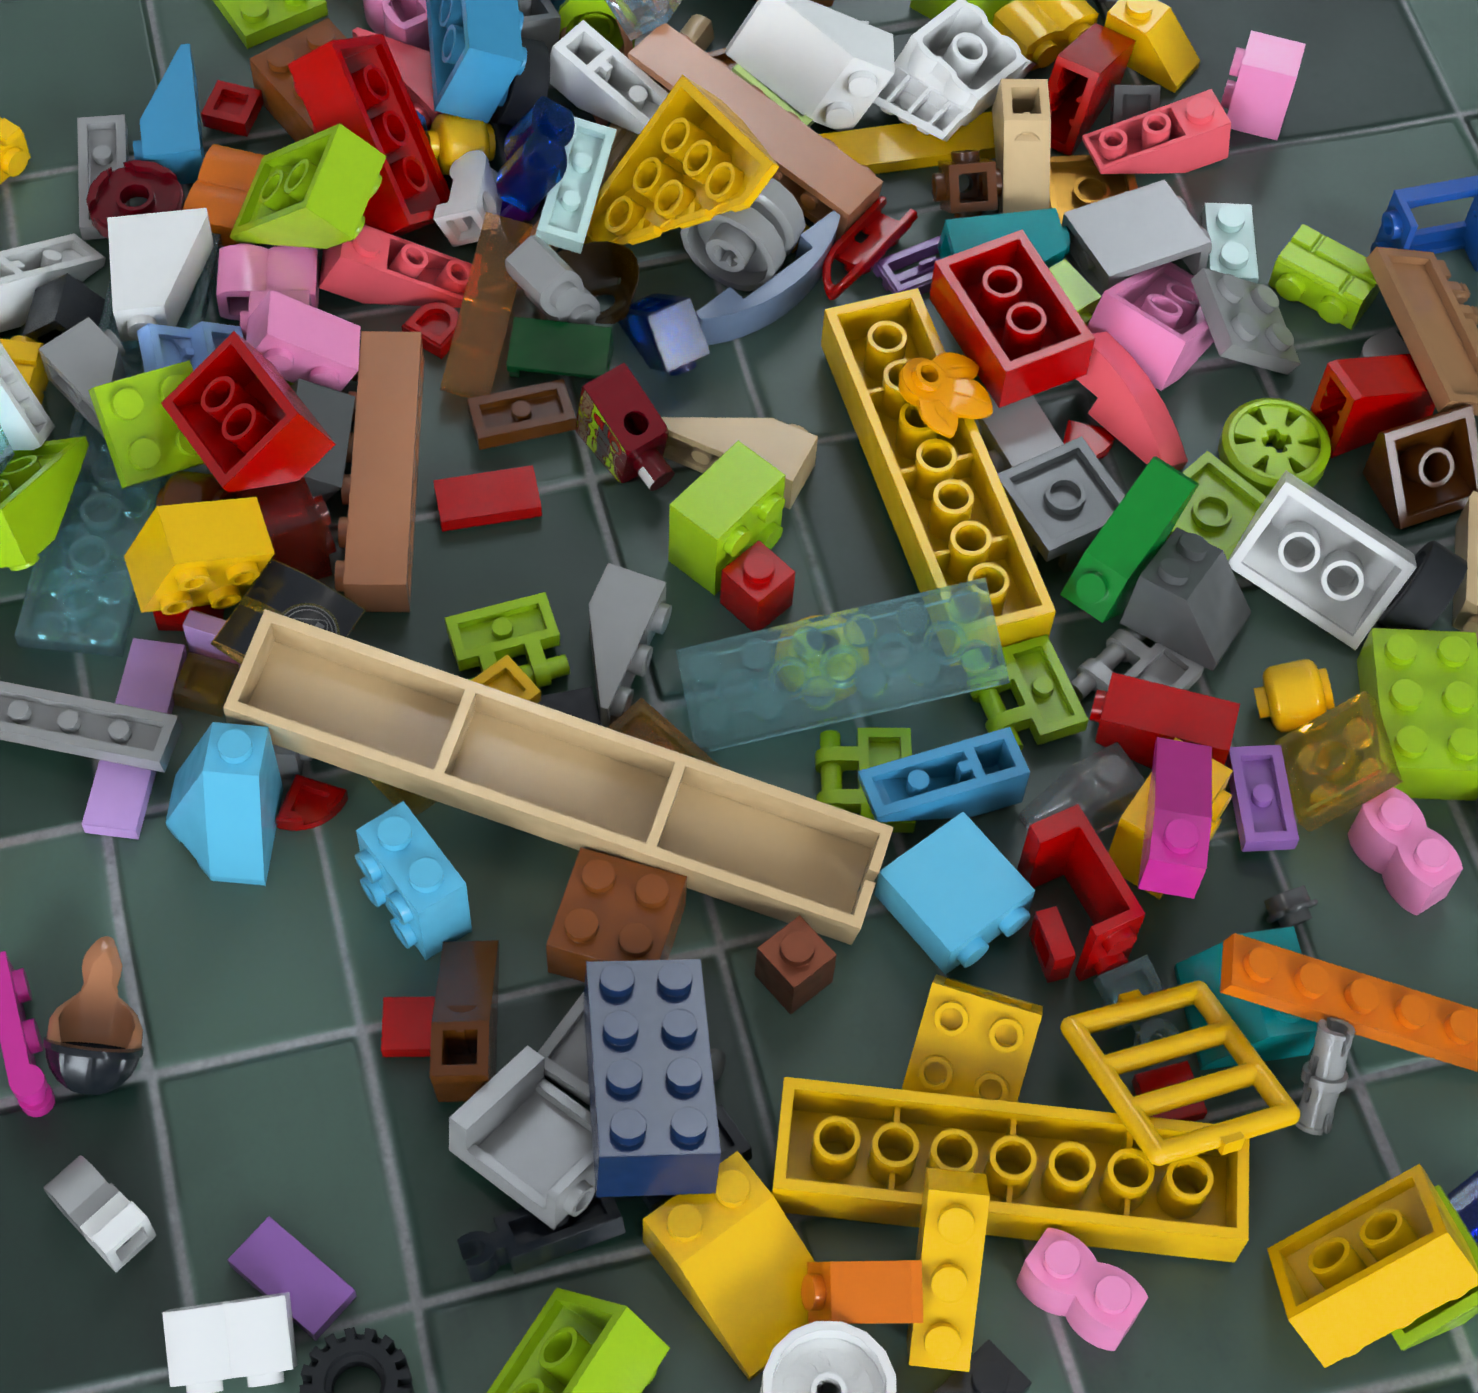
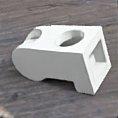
M479 150L469 151L451 165L449 171L453 183L447 203L436 205L433 218L453 247L495 238L503 200L504 182L498 173L489 166L487 156Z

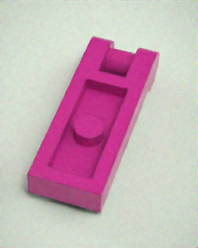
M6 951L0 952V1044L8 1082L23 1112L31 1117H42L53 1109L55 1095L47 1083L44 1073L36 1066L34 1053L42 1052L43 1045L35 1018L26 1020L23 1003L32 1001L31 989L24 968L14 970Z

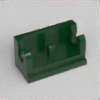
M514 316L506 364L507 371L510 372V377L520 378L521 371L595 379L608 372L611 367L614 350L612 327Z

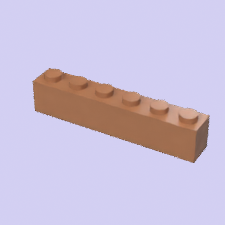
M664 21L628 52L627 58L668 93H670L683 74L721 99L744 121L779 165L772 178L779 181L793 194L807 219L815 224L833 210L840 215L836 240L879 198L884 181L878 178L871 169L860 165L841 151L834 142L823 138L805 125L797 115L783 109L768 98L761 89L750 85L731 71L724 62L713 58L695 45L687 35L676 31Z
M361 331L358 372L352 378V381H358L357 391H349L348 393L355 396L352 422H355L354 433H350L346 456V463H352L351 474H344L341 488L342 504L349 505L348 517H339L338 543L339 548H345V560H336L335 589L336 591L344 592L345 598L363 609V612H410L425 364L421 332Z

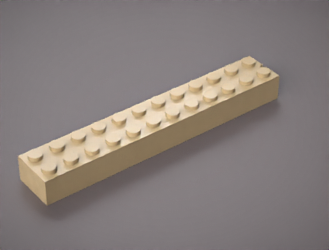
M266 609L263 612L223 706L227 723L269 727L272 744L576 850H580L581 847L687 876L688 889L786 923H790L800 915L816 933L850 945L853 944L861 930L876 884L874 881L880 872L894 828Z

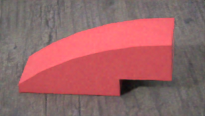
M1107 331L1094 333L1095 342L1087 375L1076 379L1097 397L1088 414L1145 464L1148 465L1153 457H1158L1177 470L1183 469L1188 460L1179 433L1164 401L1151 380L1130 353Z

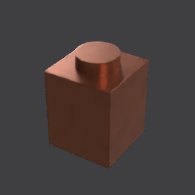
M799 915L757 947L755 976L791 1015L833 982L837 954Z

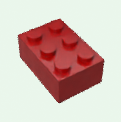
M1023 229L935 261L929 299L965 356L972 359L979 366L977 374L999 408L1087 375L1095 337Z

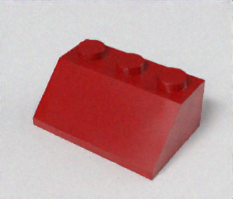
M235 331L161 402L215 479L228 493L299 481L336 445L275 366Z

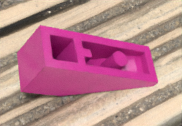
M1157 737L1154 748L1138 889L1194 899L1207 869L1212 822V747Z

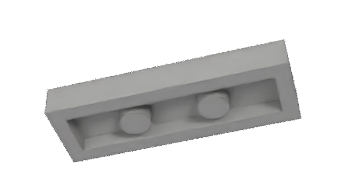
M125 114L77 118L79 229L82 240L105 238L92 225L86 198L90 185L101 172L112 167V171L123 168V162L129 161L128 125ZM130 200L125 205L130 206Z

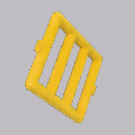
M1193 981L1142 995L1139 989L1119 994L1117 1003L1068 1016L1061 1022L1060 1029L1062 1034L1144 1155L1153 1165L1162 1166L1217 1149L1221 1155L1232 1153L1242 1149L1244 1140L1292 1126L1300 1119L1298 1106L1208 985L1203 981ZM1191 1005L1197 1008L1208 1023V1025L1105 1055L1091 1036V1034ZM1220 1045H1224L1238 1064V1066L1134 1097L1119 1076L1120 1074ZM1250 1086L1255 1087L1269 1106L1266 1109L1164 1140L1148 1118Z

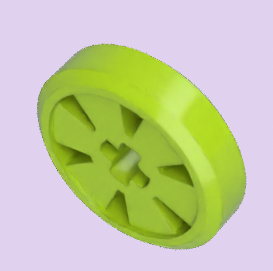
M1260 398L1240 405L1229 415L1219 439L1218 453L1220 461L1267 497L1286 470L1311 487H1314L1323 476L1328 464L1331 443L1325 426L1307 408L1285 399ZM1272 443L1274 447H1266V444ZM1275 449H1283L1282 453H1277Z

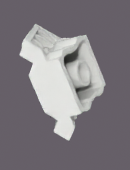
M957 0L911 35L906 46L894 62L895 74L873 103L880 106L881 111L889 115L894 114L898 116V119L903 123L915 125L918 131L926 135L931 134L947 142L961 125L967 126L994 104L1001 79H1023L1036 63L1028 60L1021 54L1018 44L1013 39L1001 35L988 22L987 16L981 8L968 3L966 0Z

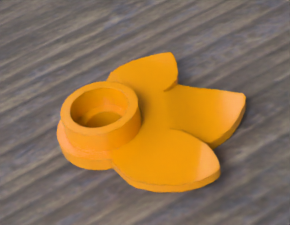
M943 352L932 360L916 357L908 360L900 370L898 386L901 395L907 402L917 406L922 421L930 429L947 438L954 436L958 426V418L982 419L990 417L993 413V406L988 392L978 381L973 380L977 376L979 366L972 359L964 355Z

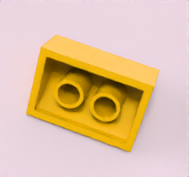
M1420 1163L1267 1248L1287 1318L1324 1368L1343 1358L1357 1354L1363 1347L1397 1329L1409 1326L1415 1319L1448 1301L1462 1297L1470 1289L1478 1286V1267L1471 1250Z

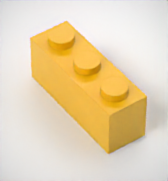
M926 1167L916 1260H922L923 1323H908V1365L969 1372L990 1200L986 1174Z

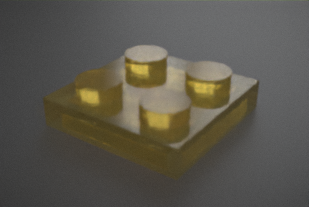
M1366 691L1357 694L1275 741V745H1281L1291 800L1297 821L1308 832L1319 828L1403 782L1377 702Z

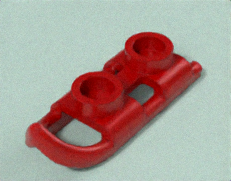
M880 196L832 245L822 268L823 285L829 300H835L858 278L869 273L873 266L885 255L886 251L898 243L899 239L912 227V224L918 218L915 210L910 209L898 221L881 213V209L887 202L886 197ZM862 230V232L869 236L864 242L859 243L855 241V236ZM834 259L843 263L848 272L836 285L831 281V268Z

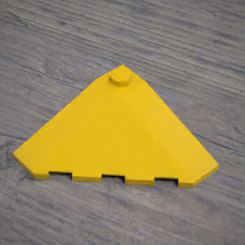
M682 74L599 190L584 244L608 241L621 245L629 243L635 245L660 237L663 232L679 227L685 229L710 221L713 216L731 210L738 212L750 208L776 173L779 165L737 114L721 99Z

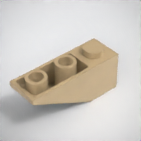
M1001 79L992 107L996 168L1000 169L1002 176V194L998 197L1000 214L1049 209L1051 114L1048 79Z

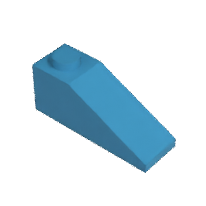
M181 44L140 118L141 140L133 141L135 160L152 161L169 168L177 176L180 184L195 183L197 181L205 157L197 76L190 44Z
M1007 727L858 771L857 777L875 821L894 822L954 818L961 812H964L968 817H974L1021 803L1030 770L1011 728Z

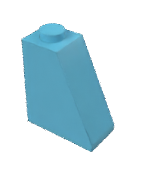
M212 722L175 774L165 822L166 826L179 843L182 842L197 860L199 867L211 881L266 886L277 827L275 819L280 811L284 790L269 727Z

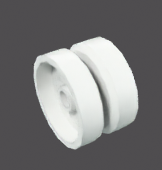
M814 1321L792 1330L773 1348L763 1371L760 1393H896V1374L886 1351L866 1331L843 1321Z

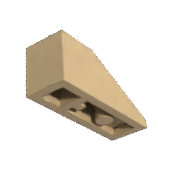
M661 417L669 431L663 454L664 458L704 473L739 440L786 475L784 487L786 502L784 507L787 509H791L815 466L818 436L809 433L806 429L796 424H786L774 418Z

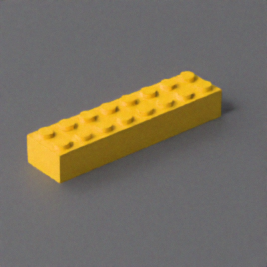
M915 288L825 309L821 347L950 668L965 665L974 658H982L984 660L998 656L999 648L1045 634L1049 637L1056 610L975 420L958 418V426L954 436L947 438L930 429L920 418L918 407L907 402L899 391V373L908 360L916 357L932 360L938 354L945 352L919 289Z
M784 1077L771 1193L784 1213L919 1228L926 1167L986 1174L990 1193L985 1235L1039 1241L1047 1228H1055L1075 1236L1088 1247L1235 1263L1249 1241L1250 1139L1244 1140L1241 1150L1221 1155L1217 1149L1162 1166H1156L1149 1162L1117 1113ZM1148 1117L1163 1140L1213 1125L1211 1123Z

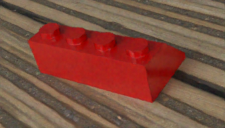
M384 34L331 40L288 63L287 65L294 79L295 91L304 102L313 123L314 134L340 123L386 155L380 171L382 176L380 187L369 199L363 213L365 217L364 225L399 237L434 223L435 220L433 218L436 205L448 202L450 190Z

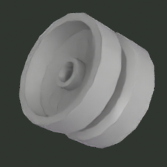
M771 178L750 208L738 212L731 210L713 216L710 221L685 229L681 228L680 234L684 249L692 261L709 277L727 287L742 291H755L778 274L785 257L791 254L799 242V237L806 225L803 210L793 194L779 181Z

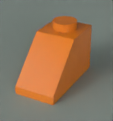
M922 1260L807 1262V1275L804 1276L802 1281L801 1296L803 1306L808 1311V1323L814 1321H843L847 1324L923 1323Z

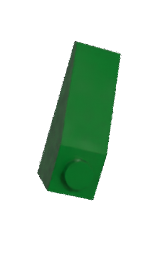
M1153 457L1088 546L1060 595L1102 623L1122 614L1128 605L1139 576L1165 543L1199 483L1160 458Z

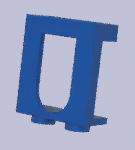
M1478 175L1394 190L1388 208L1382 215V224L1375 242L1371 245L1370 253L1376 247L1434 252V254L1465 249L1475 272H1478ZM1474 197L1465 221L1417 229L1418 224L1412 214V208Z

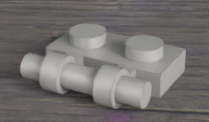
M1127 627L1125 630L1117 629L1106 640L1107 647L1096 658H1088L1076 670L1077 677L1071 681V684L1079 700H1083L1091 691L1096 692L1097 689L1108 691L1112 670L1120 662H1129L1133 666L1124 675L1188 691L1201 677L1204 667L1159 643L1149 648L1142 642L1146 638L1144 635Z

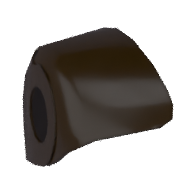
M601 241L584 244L581 254L569 250L556 252L580 276L583 286L595 298L601 295L614 296V304L609 309L600 312L595 323L615 324L627 317L640 274L638 260L629 248L621 244ZM621 277V282L618 285V279Z

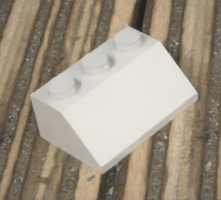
M1287 470L1256 511L1228 560L1232 570L1354 650L1358 648L1417 568L1415 556L1412 552Z

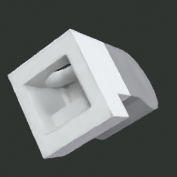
M81 1155L43 1187L57 1208L115 1272H118L157 1236L148 1217L133 1201L130 1202L112 1183L109 1184L96 1168Z

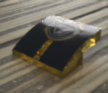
M271 558L260 576L215 636L211 645L239 664H242L265 609L344 637H348L366 610L322 582Z

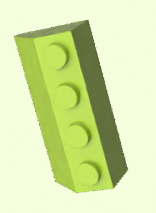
M556 1287L487 1393H642L645 1387L654 1379L657 1369L670 1347L627 1306Z

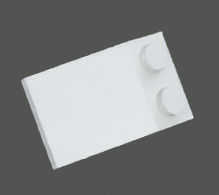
M758 0L726 47V55L799 113L813 119L812 121L836 131L853 130L895 74L893 34L811 0Z

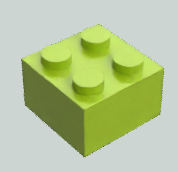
M738 440L670 503L668 561L715 596L721 590L722 569L758 540L769 549H772L780 539L783 532V527H781L782 510L786 502L784 498L786 475Z

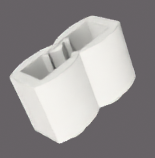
M290 1292L186 1306L162 1312L170 1387L186 1385V1393H216L224 1390L223 1380L238 1377H247L248 1387L267 1386L284 1382V1371L292 1370L298 1365Z

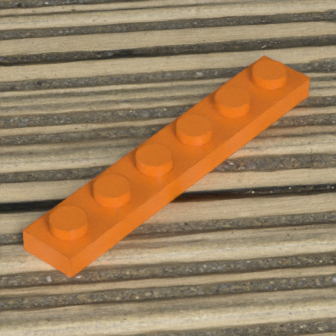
M1237 933L1232 934L1223 941L1220 993L1317 1023L1320 1019L1327 1021L1329 1017L1338 1018L1350 1023L1355 1028V1035L1478 1072V1009Z

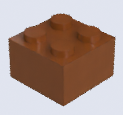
M580 847L546 943L548 972L585 982L587 961L668 960L686 906L687 876Z

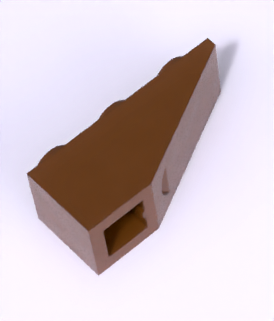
M499 940L443 942L432 1016L430 1079L438 1102L467 1101L496 1075Z

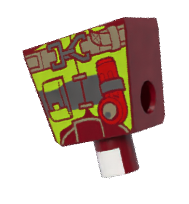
M625 362L582 386L575 431L619 483H626L639 475L650 491H655L667 484L675 474L663 457L669 434L667 425Z

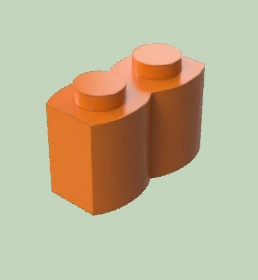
M213 144L207 151L198 179L187 195L183 210L207 208L215 245L225 247L240 243L234 241L229 236L260 162L265 155Z

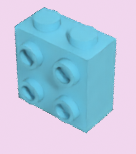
M404 801L356 830L360 852L355 855V859L365 877L360 879L361 886L370 901L377 908L384 904L394 918L390 920L391 926L407 949L415 945L424 959L428 960L442 951L443 942L457 941L472 931L466 882Z
M964 812L958 814L881 869L878 874L875 896L945 975L960 964L967 968L976 963L989 949L988 943L1003 933L1006 937H1009L1019 931L1031 917L1029 910L1035 894V889Z

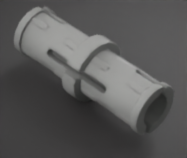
M1332 1017L1327 1018V1021L1324 1019L1319 1020L1310 1061L1305 1062L1302 1068L1301 1080L1304 1082L1298 1107L1300 1119L1295 1125L1300 1130L1312 1135H1322L1323 1132L1325 1134L1330 1133L1337 1099L1340 1092H1343L1347 1087L1349 1076L1345 1070L1346 1062L1356 1031L1350 1023Z

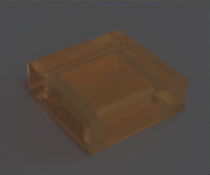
M189 652L176 680L172 696L174 705L223 717V706L240 669L239 665Z

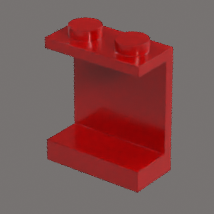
M1079 804L1029 825L1017 871L1033 888L1064 875L1094 924L1089 930L1075 970L1077 978L1081 982L1096 974L1099 978H1107L1114 975L1127 965L1129 955L1134 943L1137 941V935L1146 913Z

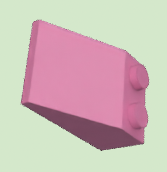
M1172 262L1134 274L1105 290L1087 326L1092 334L1107 331L1130 353L1149 377L1155 389L1157 388L1160 391L1181 379L1214 342L1191 282V278L1194 276Z

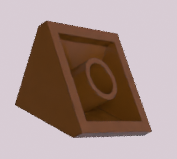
M1465 404L1379 432L1362 473L1395 528L1403 529L1463 509L1473 490L1478 492V435L1473 405Z

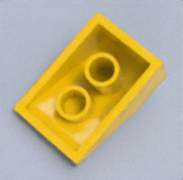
M738 1151L720 1163L716 1193L675 1195L643 1218V1243L749 1381L765 1369L773 1348L788 1333L809 1324L808 1311L804 1308L802 1302L801 1287L803 1278L807 1275V1262L815 1261L773 1194Z

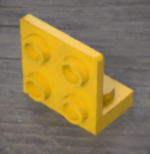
M936 974L930 988L903 1082V1090L1017 1102L1041 1022L1043 1006Z

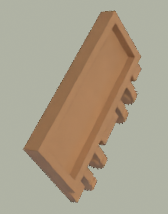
M1376 247L1366 258L1367 264L1438 413L1470 404L1473 405L1474 415L1478 416V328L1476 326L1478 325V308L1463 305L1470 298L1471 293L1465 283L1462 284V282L1448 281L1451 273L1445 261L1437 260L1434 252Z

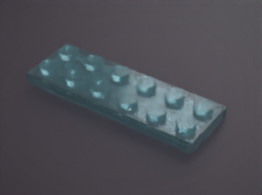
M986 578L676 650L694 747L698 754L1010 683Z

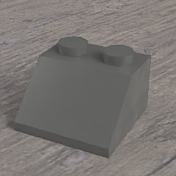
M1177 527L1139 576L1120 624L1213 671L1248 621L1252 612L1223 550L1209 544L1203 537L1194 533H1188Z

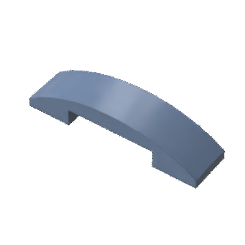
M833 210L803 232L799 237L795 261L744 299L733 288L729 287L697 310L694 314L691 341L698 347L719 344L744 337L775 322L800 303L822 276L824 260L836 240L840 215Z

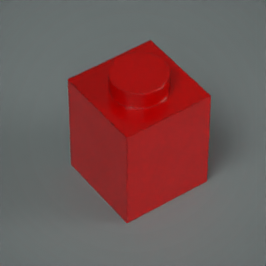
M758 540L722 569L720 603L756 635L792 606L796 572Z

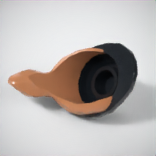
M109 936L99 938L86 952L82 964L84 984L76 995L56 1008L49 1018L47 1036L43 1038L47 1063L56 1080L67 1089L86 1095L105 1094L121 1086L132 1075L139 1058L143 1056L144 1050L142 1046L143 1029L138 1015L118 995L117 986L121 977L122 963L115 941Z

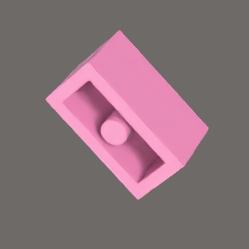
M1251 30L1246 49L1236 47L1229 75L1238 78L1237 81L1227 80L1221 101V106L1229 109L1227 116L1231 121V129L1278 140L1306 46L1305 43Z
M271 289L248 318L246 341L267 358L282 377L289 382L294 383L300 378L341 392L358 372L361 330L359 325Z

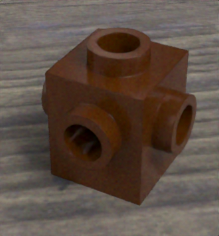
M979 150L951 152V160L938 161V173L932 174L933 199L935 202H940V209L951 214L954 213V219L982 216V211L998 210L997 197H1000L1002 194L1001 171L999 168H996V161L984 157L980 158ZM966 174L969 178V186L966 190L960 192L959 175Z

